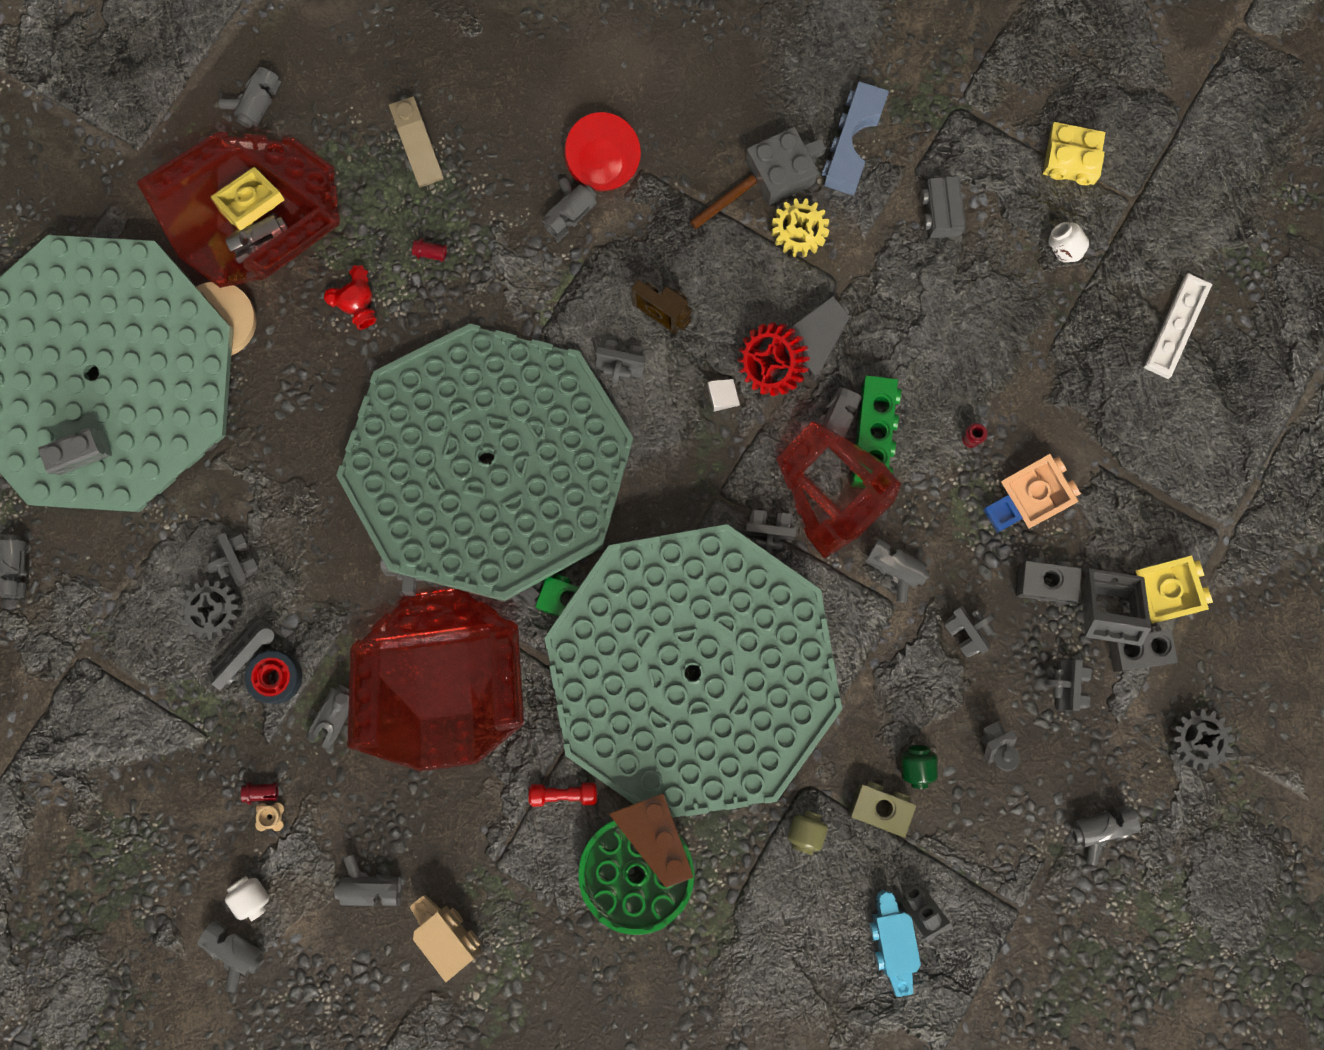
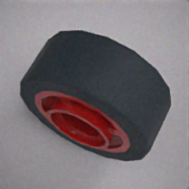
M266 651L258 654L250 661L245 670L244 681L247 691L254 699L262 703L281 704L289 701L297 694L302 684V671L299 663L292 656L280 651ZM276 670L279 674V679L274 685H271L269 675L272 671Z

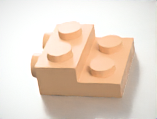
M1049 454L1001 481L1029 529L1079 502L1077 496L1081 492L1073 480L1070 482L1066 480L1063 472L1067 471L1059 456L1053 458L1052 454Z

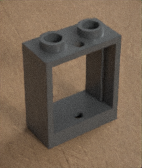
M1089 568L1081 584L1085 637L1142 646L1151 630L1144 577ZM1096 594L1129 599L1131 617L1098 612Z

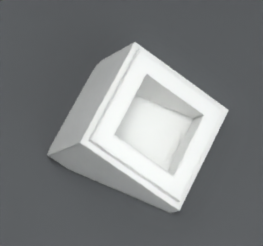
M733 379L707 382L713 412L740 405Z

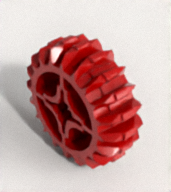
M771 322L768 326L766 324L759 325L758 330L752 329L749 332L751 337H744L743 339L746 346L738 349L744 354V357H740L737 360L740 363H744V367L739 370L741 373H747L744 382L753 381L751 389L757 390L760 388V394L762 395L770 393L771 396H777L779 392L784 395L789 392V389H796L798 387L796 382H803L805 379L801 373L808 372L809 370L807 366L803 365V362L810 360L809 356L803 355V351H806L808 346H800L799 344L803 337H794L796 329L790 328L787 330V325L784 323L777 326L776 322ZM769 337L773 338L767 350H759L763 341ZM785 347L788 349L790 357L787 356ZM769 355H774L773 358H776V362L779 363L773 364L774 361H771ZM758 362L760 363V365H761V367H762V371H761L760 368H759ZM780 369H789L782 380H774L775 375L779 373Z

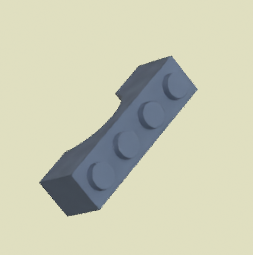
M859 82L856 91H850L846 106L850 107L848 114H842L838 129L842 130L840 138L835 136L830 152L835 153L833 160L826 161L822 173L823 176L827 177L825 187L854 196L865 161L856 153L852 144V137L865 127L878 125L889 93L888 90Z

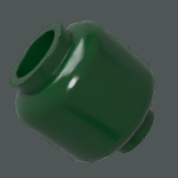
M909 746L908 750L901 755L902 779L905 782L911 783L912 788H928V784L935 782L938 778L937 754L931 751L929 746Z

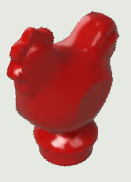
M354 265L352 270L349 271V274L352 276L351 282L342 288H329L325 290L323 297L329 306L338 307L344 313L354 315L352 317V324L356 325L358 330H363L372 326L377 319L374 315L375 311L368 308L373 299L372 291L368 285V270H365L362 265Z

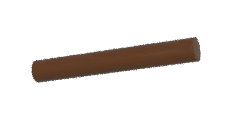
M752 174L690 220L691 226L695 230L754 186L757 183L756 178Z

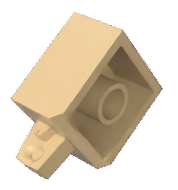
M426 895L410 906L420 925L414 931L413 940L445 982L469 964L482 951L478 947L481 944L479 939L471 930L469 932L465 930L461 925L463 919L454 908L449 909L446 905L440 909Z

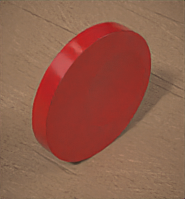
M606 112L586 115L574 124L566 137L564 158L570 174L582 186L588 185L594 191L606 192L620 188L633 177L639 166L641 149L638 137L633 128L617 115Z

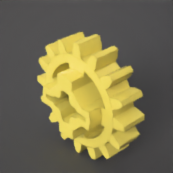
M795 198L792 206L785 202L783 210L777 209L775 215L777 218H773L772 226L775 227L772 229V236H778L775 244L776 246L783 244L784 253L791 249L793 250V257H796L798 251H801L802 255L806 257L809 249L815 254L818 249L817 245L823 247L825 243L824 237H828L829 229L826 228L829 225V219H822L825 215V210L817 211L818 203L815 202L812 206H809L808 199L805 198L803 204H799V201ZM787 219L788 226L786 230H783V223ZM817 225L818 232L814 237V232L812 229H814V227Z

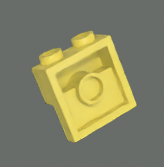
M1054 122L1050 130L1043 175H1048L1055 180H1073L1080 185H1094L1101 176L1105 153L1102 150L1106 132Z
M255 167L211 196L218 210L240 231L284 201L281 193Z
M1192 555L1136 570L1137 576L1144 577L1149 615L1152 624L1208 610L1207 604L1213 603L1208 586L1202 588L1199 577L1204 576L1200 560L1193 561Z

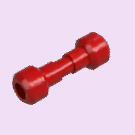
M584 782L580 787L558 789L546 788L543 784H531L528 790V800L532 807H543L546 802H558V800L580 801L583 805H595L597 803V785L594 782Z

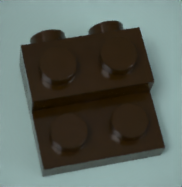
M639 280L632 286V304L634 307L674 335L680 329L685 330L692 320L690 314L693 309L688 306L687 297L677 289L672 291L666 286L659 295L656 287L648 282L644 284Z

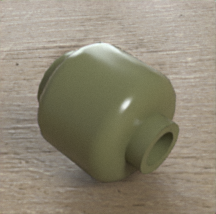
M806 810L805 815L797 814L793 817L787 835L788 841L792 843L791 848L809 855H813L814 851L822 850L828 826L821 822V815Z

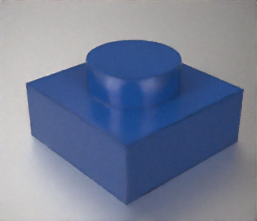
M1009 495L983 509L997 533L1023 519Z

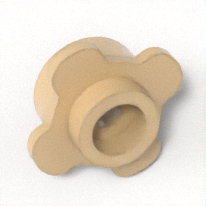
M258 804L256 807L255 824L257 830L273 829L274 831H280L284 827V822L282 821L283 804ZM269 814L272 815L271 820L268 819Z

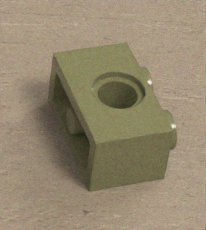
M870 781L867 782L866 786L859 784L848 816L905 838L916 805L909 803L911 797L894 791L893 796L882 792L883 786ZM881 800H886L889 804V811L884 816H880L876 812V805Z

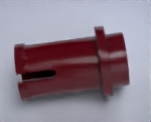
M423 238L414 240L412 255L417 256V259L423 257L441 262L445 261L447 245L425 242Z
M973 423L968 426L965 435L962 437L963 444L968 448H974L982 444L987 438L986 428L980 423Z
M247 782V785L241 786V801L247 802L248 805L255 801H277L279 789L276 787H278V783L252 785V782Z

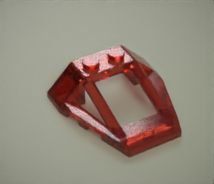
M812 421L776 458L787 487L792 490L798 515H801L803 518L807 538L823 558L829 557L856 540L895 502L901 487V483L883 462L816 421ZM828 447L867 487L843 512L803 474ZM861 463H863L865 466H867V467H868L869 469H871L873 472L870 473ZM802 488L833 519H825L819 524Z

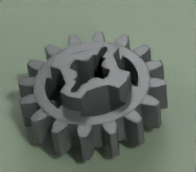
M205 580L204 587L199 583H195L194 592L185 591L189 598L187 600H180L179 603L185 605V609L178 611V614L185 616L181 625L190 626L187 633L192 635L197 633L198 639L204 640L207 636L208 640L214 641L216 640V634L224 638L226 637V629L235 630L232 622L233 620L240 621L241 618L235 615V613L241 610L242 606L235 605V602L240 597L236 594L230 595L233 591L232 587H224V583L216 581L213 585L212 581ZM216 593H219L225 599L226 603L220 602L219 596L216 595ZM214 606V611H210L209 614H207V610L211 609V607ZM195 617L201 619L204 628L196 622Z
M1196 709V713L1193 710L1186 711V718H1176L1180 725L1171 726V730L1176 732V736L1170 737L1169 741L1176 742L1177 746L1172 749V752L1181 753L1178 759L1180 762L1189 760V768L1196 769L1198 766L1199 770L1207 771L1208 767L1211 769L1219 768L1218 761L1221 763L1228 762L1225 753L1234 752L1232 748L1228 747V744L1235 742V738L1228 737V733L1233 729L1232 727L1223 726L1226 720L1225 717L1216 718V711H1208L1206 713L1205 709ZM1202 721H1205V722L1209 723V724L1212 725L1214 728H1213V729L1208 728V727L1206 726V723H1202ZM1203 735H1209L1203 741H1201L1202 744H1195L1203 738ZM1190 751H1197L1198 755L1202 756V758L1196 757Z

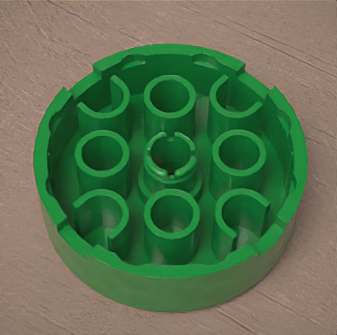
M614 820L606 823L593 835L581 856L578 879L583 900L598 921L608 928L623 934L643 935L666 927L681 914L693 890L694 865L689 848L679 833L678 835L693 878L667 888ZM634 866L641 867L645 872V877L639 882L632 881L628 875V871Z

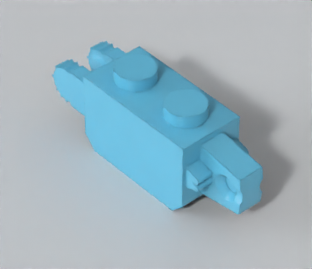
M882 889L876 896L878 914H872L874 922L869 924L873 941L877 940L879 952H875L877 967L879 970L883 969V973L889 977L896 997L913 994L912 973L917 972L921 966L912 918L902 910H898L896 898H894L895 895H892L893 893Z

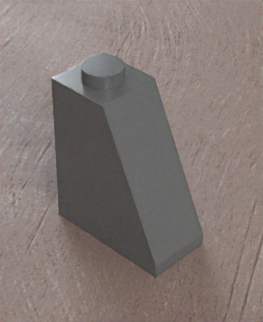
M834 296L791 327L796 329L794 337H803V340L799 343L800 346H808V349L803 351V355L809 356L810 360L803 362V365L809 368L805 374L812 383L820 375L850 318L845 304L841 301L838 302Z

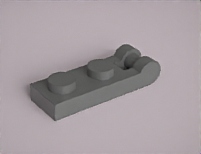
M258 619L213 667L208 673L211 685L221 690L226 684L232 683L237 677L238 670L255 657L257 649L262 644H268L274 639V632L267 620Z

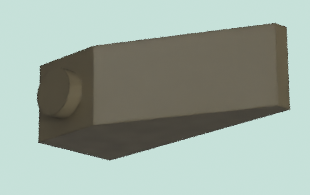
M414 96L389 104L419 188L444 180Z

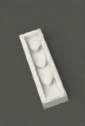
M1189 273L1184 276L1143 368L1167 379L1172 376L1210 291L1211 283Z

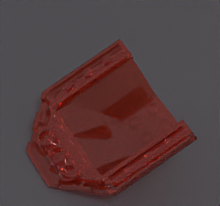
M216 132L137 181V185L178 257L219 288L268 278L340 224L337 209V192L334 183V167L294 138L282 137V141L266 140L265 135L244 134V138L230 137L228 132ZM255 167L281 193L284 201L254 222L267 218L269 213L274 212L279 217L282 216L288 229L245 258L244 262L238 263L235 259L236 254L234 250L230 251L225 238L231 236L234 231L239 229L234 224L232 225L218 210L211 196Z
M451 588L416 593V596H404L399 601V606L391 614L386 613L371 627L372 631L362 641L358 639L350 649L347 746L350 749L418 771L477 764L524 725L519 627L510 619L507 621L498 615V612L486 603L472 598L467 591Z

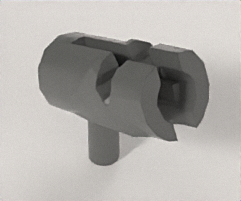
M257 67L255 73L245 85L246 90L244 94H240L237 99L220 98L219 107L220 109L235 110L236 121L246 128L258 127L268 106L272 103L269 95L277 94L282 82L278 80L279 77L272 71Z
M562 178L559 181L564 194L561 201L557 205L552 206L541 220L548 233L558 241H561L569 233L566 226L575 227L578 225V222L597 204L595 200L597 195L590 186L578 185L573 189L568 178Z
M271 212L267 218L254 222L241 231H234L231 236L225 238V241L230 251L234 250L237 262L242 263L252 258L255 254H259L287 238L286 232L289 231V228L282 216L279 217L276 213Z
M838 388L836 394L826 406L828 409L826 415H822L819 420H801L800 431H818L816 438L820 441L819 445L827 450L833 451L834 448H841L853 420L851 413L856 412L862 397L851 390Z
M4 535L2 540H0L1 598L26 597V583L21 582V578L27 575V570L25 569L26 542L20 541V536Z
M878 538L865 562L872 565L883 575L886 573L891 575L893 581L898 584L896 602L907 603L909 585L915 588L917 584L922 586L930 573V571L926 570L927 564L901 549L896 550L890 556L889 549L891 544Z
M339 684L338 688L331 687L305 738L314 742L319 731L324 728L328 730V734L321 747L330 750L357 700L353 697L355 691Z
M1129 804L1114 807L1112 815L1107 810H1103L1101 813L1074 820V826L1071 827L1072 837L1076 844L1080 843L1083 847H1088L1087 864L1098 865L1100 848L1106 845L1108 841L1113 839L1120 841L1140 832L1137 813L1134 808H1130Z
M354 854L343 858L349 876H343L340 882H336L334 889L335 900H339L341 906H374L378 903L379 896L383 906L400 905L402 895L401 877H391L382 874L370 877L367 873L360 871Z
M215 920L204 930L197 945L204 949L215 961L219 959L224 962V968L228 971L225 991L237 992L240 973L244 976H247L249 973L254 975L264 961L261 957L263 951L239 936L238 933L227 937L228 927Z

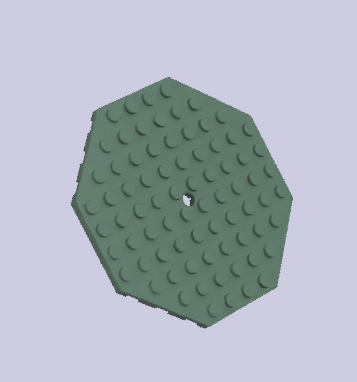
M47 235L0 277V473L27 505L140 512L148 505L147 503L157 494H161L177 480L176 477L185 469H189L203 457L211 446L220 442L226 436L233 327L217 312L211 302L190 281V278L168 256L159 243L146 240ZM96 366L99 369V376L96 380L91 381L86 373ZM89 427L103 430L112 456L64 475L47 473L38 447L74 433L78 434L79 431Z
M468 324L373 371L368 393L364 396L358 413L359 418L355 429L351 432L345 449V457L342 465L339 466L336 476L388 571L506 601L603 548L633 444V436L580 351L573 349L564 350L553 347V344L534 339L528 341L517 338V335L498 330L493 332L481 329L478 325ZM483 453L493 454L494 460L490 465L479 462V457Z
M728 524L609 545L545 636L552 683L557 700L560 728H562L565 756L633 804L663 793L672 818L705 814L722 809L730 810L748 807V805L764 802L765 804L777 802L842 710L821 589ZM689 665H697L701 670L700 677L696 680L688 679L685 675V668Z

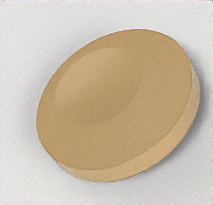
M207 282L198 285L196 288L204 294L217 312L233 327L231 356L238 353L250 342L256 329V313L251 301L242 290L229 283Z

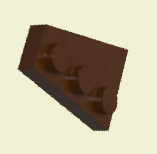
M663 793L609 813L666 888L693 878Z

